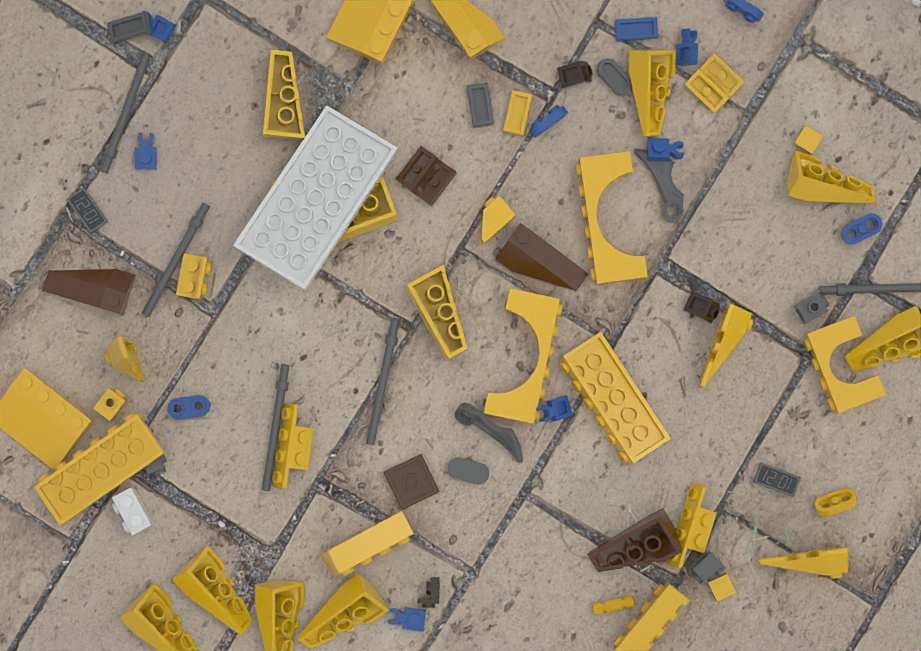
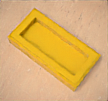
M512 90L503 132L519 136L524 135L532 94Z

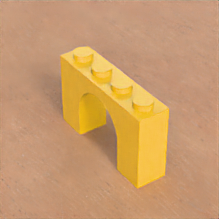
M855 316L805 334L806 339L803 340L806 350L811 351L814 358L811 359L815 371H819L821 379H819L820 386L823 391H827L829 399H827L828 406L831 411L834 410L835 414L886 395L879 375L855 384H846L839 381L831 372L829 362L833 350L844 342L862 336Z

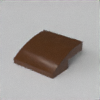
M420 146L396 180L427 204L433 206L457 172L439 160L437 156Z

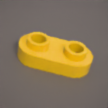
M844 488L820 496L815 501L816 513L822 517H829L852 509L857 504L856 493L852 489Z

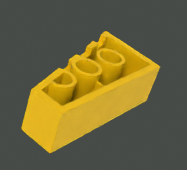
M270 50L262 137L303 141L305 138L292 52Z
M383 176L378 180L338 243L399 221Z
M660 583L653 592L655 597L651 602L647 600L640 608L642 612L637 619L634 617L628 623L627 628L629 630L624 636L620 634L614 641L615 647L613 650L648 651L653 645L652 641L654 639L657 640L665 631L667 622L670 623L678 616L681 604L686 606L690 600L670 584L665 583L662 585Z

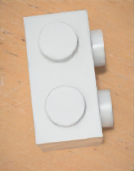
M134 487L112 497L114 501L112 503L113 509L117 515L121 514L123 517L122 525L127 533L131 532L132 535H136L154 525Z

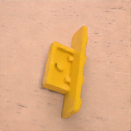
M285 403L282 410V427L278 435L280 440L279 448L275 456L277 461L276 469L272 477L273 487L287 488L289 468L308 470L314 428L295 426L298 410L297 404Z
M695 483L690 485L676 529L682 552L668 559L666 563L682 568L688 548L701 553L705 552L717 514L716 512L701 508L706 491L705 486Z

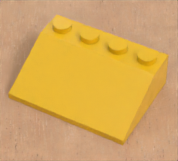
M344 0L326 38L383 66L415 0Z
M27 368L21 371L0 401V428L54 471H56L55 467L66 459L95 422Z

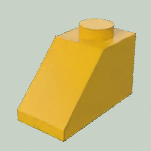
M500 196L496 199L491 197L484 204L486 208L483 210L481 239L483 244H486L516 217V214Z

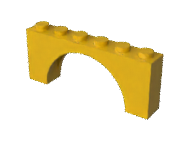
M630 151L579 158V163L575 165L576 174L581 176L582 181L578 188L579 195L584 197L585 205H581L583 218H587L588 226H584L585 238L590 239L591 247H587L588 259L593 261V268H590L591 280H595L596 285L646 279L648 275L645 256L627 255L613 248L601 234L597 223V205L602 192L616 179L633 173Z
M509 289L505 311L520 316L532 328L538 342V362L531 377L517 389L505 393H488L484 414L534 424L535 420L539 421L541 411H536V408L538 407L539 399L543 400L546 387H542L543 378H548L550 369L549 366H546L547 359L552 358L554 346L550 345L552 337L556 338L558 325H555L556 316H561L563 304H559V298Z

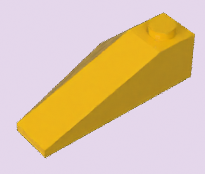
M430 0L469 61H472L505 39L494 20L468 0Z
M629 50V75L643 136L661 134L666 113L664 103L666 97L670 96L671 90L668 89L670 78H674L676 70V50Z
M795 150L786 182L788 196L813 202L875 203L876 196L872 185L852 175L846 177L838 171L839 168L833 165L829 168L821 164V159Z
M733 304L725 306L698 384L699 387H704L746 331H750L753 324V319H750L752 313Z
M917 305L897 314L845 355L853 372L876 367L880 362L891 360L892 363L899 362V358L910 356L913 359L921 356V313Z
M124 336L115 338L106 346L107 352H104L107 364H111L113 368L137 381H145L133 340Z
M207 545L189 560L172 580L186 596L239 635H242L253 619L242 598L238 597L232 587L234 583L232 579H228L223 568L225 566L222 560Z
M839 546L757 559V563L826 576L830 575V579L843 577L842 573H848V548Z
M358 573L336 591L297 638L304 645L312 649L335 639L336 634L347 631V633L354 631L353 627L364 622L366 625L374 622L388 612L389 608L372 584Z
M268 581L255 585V608L265 651H293L294 630L298 629L299 626L297 621L299 609L303 610L304 605L303 581Z
M153 583L138 596L119 617L134 634L158 651H198L190 634L185 633L181 626L182 620L180 616L176 617L170 606L172 605L170 598L156 583Z

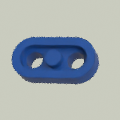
M723 0L726 3L725 7L732 12L738 11L744 15L743 18L751 23L755 21L760 22L764 15L760 9L745 0Z
M556 105L548 111V117L544 120L539 118L531 124L532 129L530 132L535 138L569 112L564 106L559 107Z
M867 214L845 225L841 231V237L847 244H856L877 234L882 229V220L876 214ZM868 221H872L874 223V227L872 229L868 228ZM849 230L855 232L854 238L849 237Z
M195 395L171 400L167 410L174 419H187L206 415L211 405L205 396ZM202 402V409L197 410L195 404ZM180 405L182 407L181 412L176 413L174 407Z

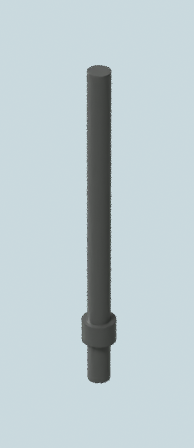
M143 52L109 147L106 146L104 151L105 158L100 169L101 172L108 174L113 158L116 159L119 141L151 57L147 53Z
M204 202L196 216L191 218L189 222L191 225L143 309V315L150 316L197 229L202 227L204 223L202 220L210 208Z
M836 283L835 286H819L820 294H836V296H846V294L921 292V283L872 285Z
M391 319L389 333L385 337L384 343L386 348L366 444H375L394 346H397L398 342L397 332L400 320Z
M281 364L279 381L276 380L275 389H277L262 484V490L270 491L285 391H288L289 386L287 379L290 365Z

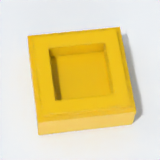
M805 125L793 144L812 155L823 136Z
M727 573L707 582L716 602L736 593Z

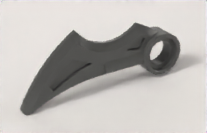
M635 149L634 153L652 173L665 205L662 208L663 218L671 223L679 221L684 213V194L675 187L672 181L671 173L675 162L670 159L668 161L647 160V150ZM670 206L677 207L679 211L678 216L670 217L667 214V208Z
M461 403L454 413L459 423L466 426L474 424L504 446L518 463L523 461L522 449L512 428H503L494 424L483 411L477 410L469 403ZM462 411L466 412L470 417L464 415Z

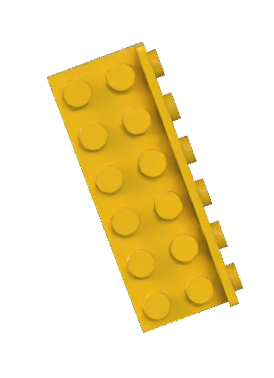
M601 332L559 359L561 370L569 375L573 388L581 393L584 398V405L588 410H592L597 425L600 428L603 427L607 433L606 438L612 446L615 445L618 450V457L624 464L626 463L629 466L671 439Z
M134 413L123 419L125 423L120 427L117 425L106 431L108 435L103 439L100 437L94 439L89 443L90 448L85 451L83 449L77 451L72 455L73 460L68 463L66 461L60 463L55 467L56 472L51 475L47 473L38 479L39 484L34 486V488L60 526L165 453L142 419L144 417L142 413L137 415Z

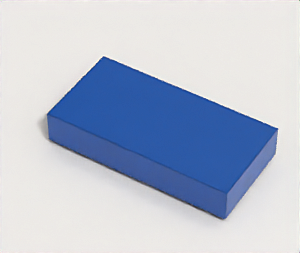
M657 17L616 19V42L658 39Z

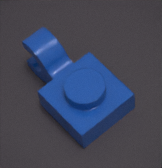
M690 28L681 30L682 44H677L676 46L677 66L697 65L698 44L694 43L698 36L697 30L690 31Z

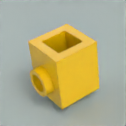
M108 388L93 409L107 420L113 422L128 402L124 399L126 394L118 388L114 390Z

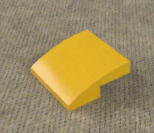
M714 53L691 76L685 85L716 113L745 81Z

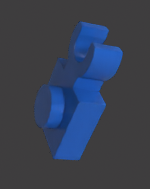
M148 13L152 33L149 34L167 43L177 25L158 14L153 19V16Z
M142 133L138 134L141 148H135L136 170H157V148H151L155 139L153 133H150L148 141H143Z
M648 138L647 160L668 161L670 156L675 159H683L684 152H677L676 149H682L684 143L677 141L669 144V139Z
M567 395L546 401L547 405L536 408V411L542 410L544 412V417L540 418L539 422L550 420L553 422L573 416Z
M405 607V612L401 613L396 608L390 609L389 612L397 614V619L388 620L389 624L396 625L402 622V629L423 632L426 610Z

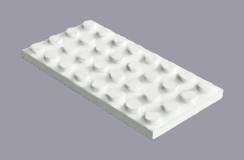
M326 105L234 243V248L306 291L398 152V148Z

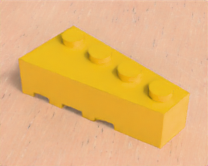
M443 264L407 284L405 290L447 362L465 352L467 345Z
M401 511L320 555L332 577L340 573L345 576L354 571L353 566L359 563L361 566H364L373 561L372 556L379 553L382 556L392 551L390 546L396 543L398 546L410 541L409 536L414 533Z

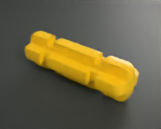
M632 596L623 597L624 599L616 598L604 601V603H593V612L595 615L603 614L604 611L608 613L622 610L623 607L631 608L634 607V599Z

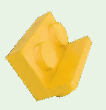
M183 254L176 291L177 296L202 300V296H206L208 290V283H205L206 275H210L212 263L209 262L208 257Z

